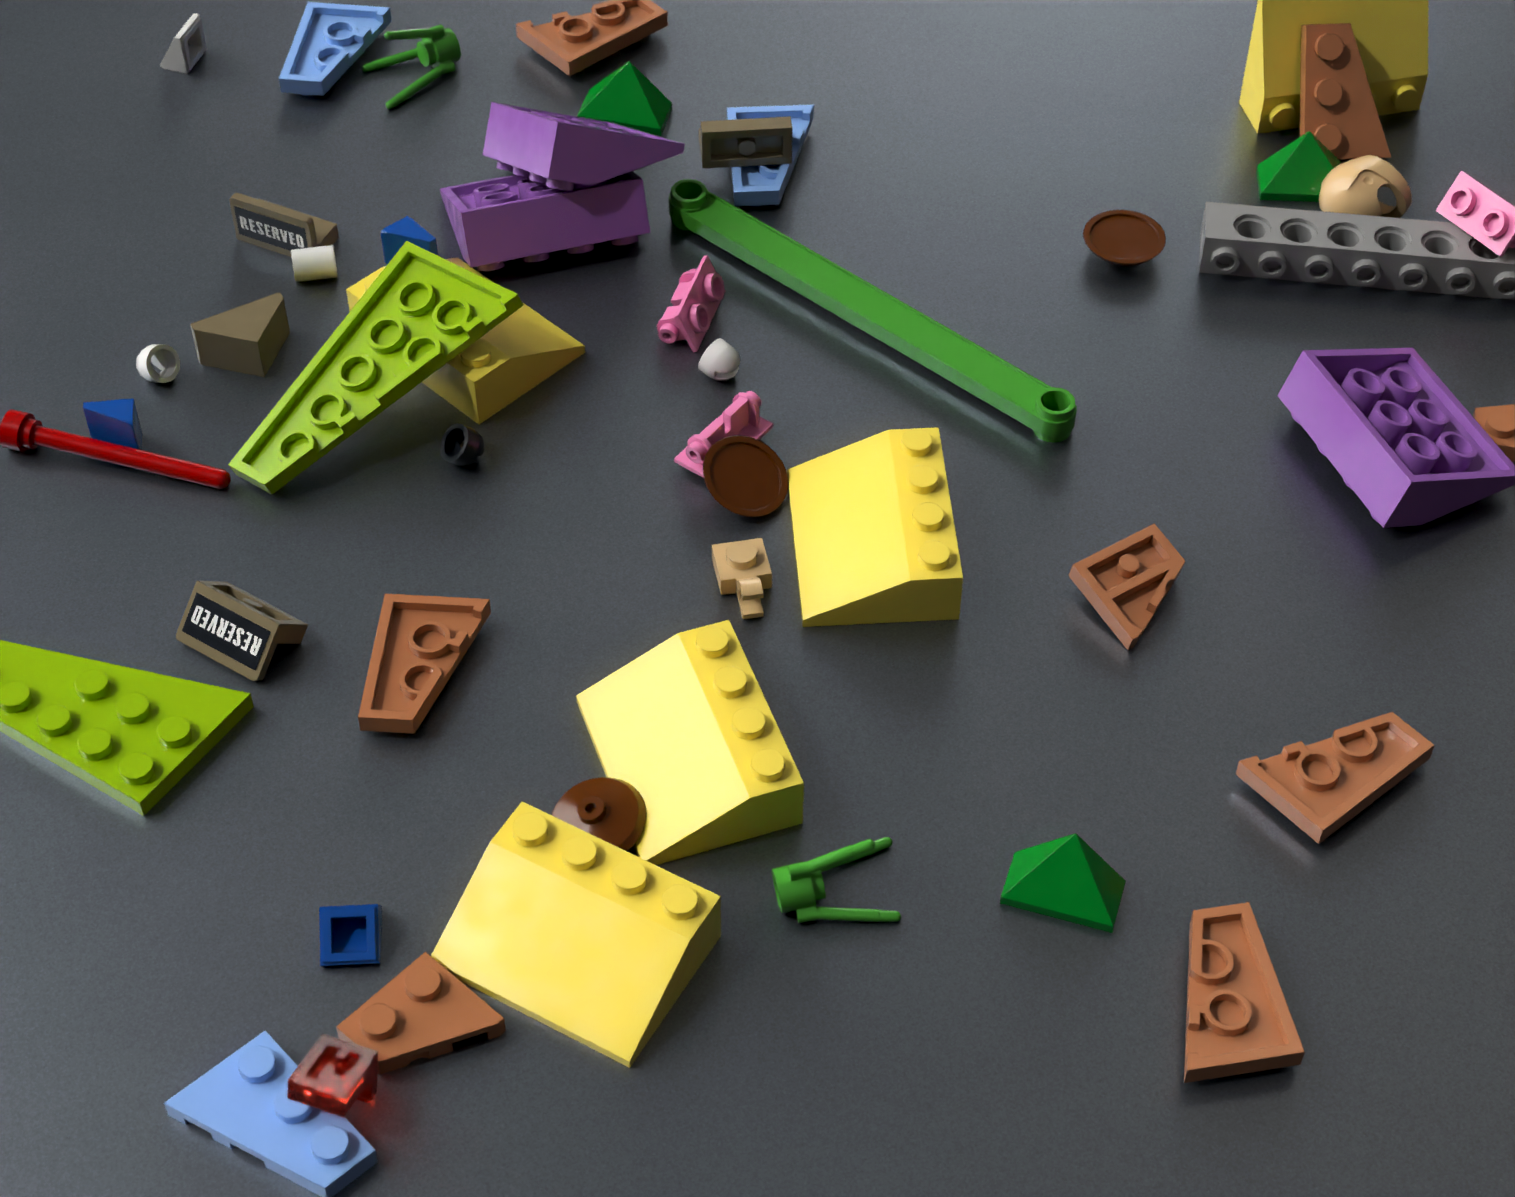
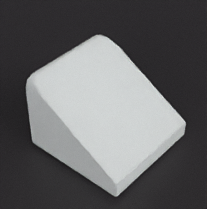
M193 13L174 37L160 64L161 68L187 74L207 50L199 14Z

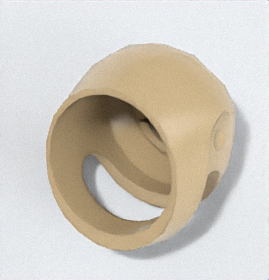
M1365 155L1343 162L1332 169L1324 178L1319 194V204L1323 212L1401 218L1412 203L1410 187L1400 172L1387 161L1373 155ZM1381 187L1390 188L1395 195L1396 206H1389L1380 202L1377 197L1378 189Z

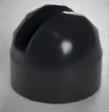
M461 423L453 424L442 437L440 445L441 455L446 461L459 466L473 465L477 462V456H482L484 453L483 438L471 427Z

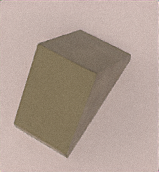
M280 292L190 324L197 358L201 365L265 377L290 334L284 297Z

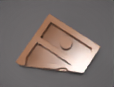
M1154 523L1073 564L1069 577L1124 647L1130 650L1135 647L1181 573L1185 560Z
M426 952L336 1026L339 1040L379 1075L406 1067L411 1061L418 1058H434L452 1052V1043L485 1032L489 1040L499 1037L506 1031L504 1017Z

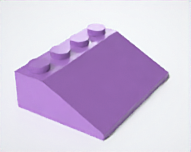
M491 102L483 155L498 160L496 167L498 169L512 171V174L529 177V180L545 183L547 187L573 191L574 183L594 185L682 154L685 144L611 122Z
M633 171L594 185L574 183L573 191L547 187L545 183L531 181L529 177L519 175L440 188L441 197L463 259L470 267L477 266L478 271L497 270L505 266L504 261L522 258V261L526 263L543 261L550 257L549 252L567 249L569 254L585 253L593 250L595 243L610 240L612 245L631 244L638 241V235L651 233L643 179Z
M1414 348L1303 350L1277 395L1291 412L1292 418L1304 428L1316 443L1319 452L1328 458L1343 477L1344 483L1356 493L1370 511L1371 517L1383 528L1423 525L1515 485V465Z

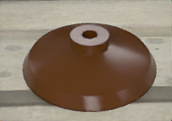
M1120 209L1099 213L1086 223L1083 231L1086 245L1097 257L1108 263L1121 266H1134L1150 261L1163 250L1166 243L1165 232L1158 222L1145 214L1132 210Z
M729 436L714 443L706 453L703 462L704 481L711 495L724 508L742 516L758 517L773 512L784 501L788 490L787 472L780 457L765 443L748 436Z
M599 777L585 780L570 788L558 800L551 815L628 851L636 843L643 831L646 821V807L641 794L631 784L617 778Z

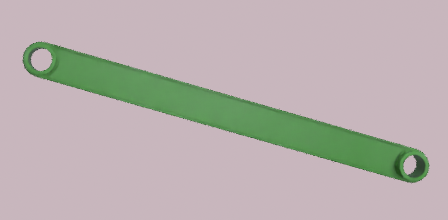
M684 179L676 182L671 187L668 198L669 214L677 228L691 230L1033 429L1039 439L1056 443L1070 436L1075 426L1077 406L1074 396L1068 390L1047 385L707 191L706 186L702 182L695 179Z

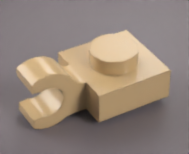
M756 538L713 544L712 562L721 595L737 594L743 619L764 617L760 598H764L763 589L772 588V572L763 539Z

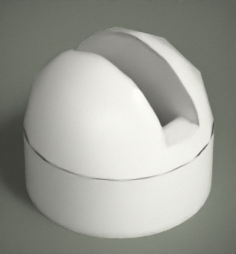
M716 339L703 353L698 369L712 379L727 381L738 372L740 364L739 353L723 339Z
M152 344L141 350L136 358V368L140 376L150 382L168 383L177 376L180 369V359L176 350L171 346ZM151 363L162 371L158 374L151 366Z

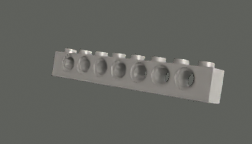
M1206 202L1199 241V273L1515 300V248L1508 247L1501 257L1452 222Z

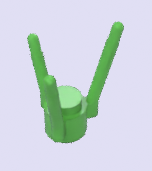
M442 24L424 29L387 31L384 33V38L387 40L422 38V41L417 42L415 49L363 64L362 70L369 72L419 58L425 67L431 66L434 68L387 101L386 108L393 109L441 75L455 71L453 62L458 61L461 57L459 41L450 28L444 29Z
M883 837L875 841L867 839L809 861L772 868V878L781 914L796 911L798 923L817 919L862 922L900 921L901 914L898 911L816 906V900L826 898L821 872L889 848L892 845V839L890 837Z

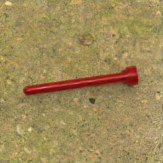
M10 409L5 413L0 424V445L3 448L25 452L28 448L35 449L37 446H42L217 489H224L231 482L230 474L224 469L43 427L41 421L35 420L34 415L31 413Z

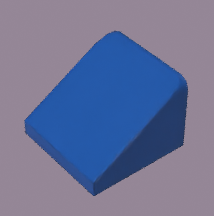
M409 216L381 230L384 262L386 264L391 261L406 241L438 255L436 238Z
M134 398L83 403V410L91 438L142 450L143 433Z
M381 905L319 907L320 966L380 963L382 938Z

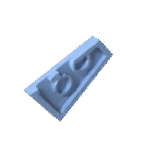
M308 2L279 77L281 93L324 96L392 22L390 7Z
M814 104L727 107V120L791 116L792 164L731 167L734 206L779 205L814 119Z
M263 1031L164 1102L168 1116L185 1125L188 1121L210 1132L213 1140L230 1149L236 1146L264 1161L266 1168L320 1197H333L378 1162L375 1149L266 1031Z

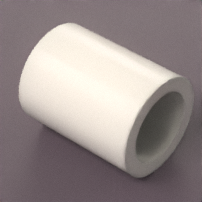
M333 245L291 250L295 282L338 277Z

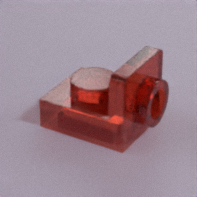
M322 1033L288 1079L287 1099L345 1117L356 1100L370 1103L377 1094L378 1051Z

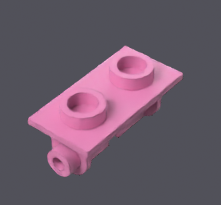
M1461 171L1435 211L1502 257L1508 247L1515 248V206L1464 171Z
M708 255L703 256L697 269H690L681 275L679 284L670 300L673 306L667 307L663 317L657 324L658 336L664 343L672 344L675 341L687 340L692 352L698 351L725 293L723 279L720 274L716 273Z
M753 391L739 392L735 395L733 403L718 418L710 423L700 434H694L688 439V446L674 458V462L704 478V458L714 443L725 437L735 435L748 436L760 440L773 427V423L759 416V407L761 406L759 396Z

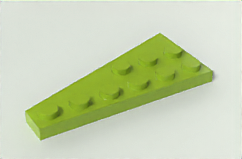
M406 241L228 466L235 475L271 495L521 308L523 303L519 295Z
M0 640V732L142 816H145L254 707L251 693Z

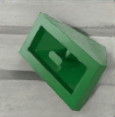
M628 61L589 89L577 117L611 122L661 136L672 112V102Z
M1308 131L1257 165L1256 174L1260 200L1319 202L1320 189L1324 178L1341 162Z
M1074 833L1014 852L1001 894L1000 904L1112 933L1126 881L1083 839Z

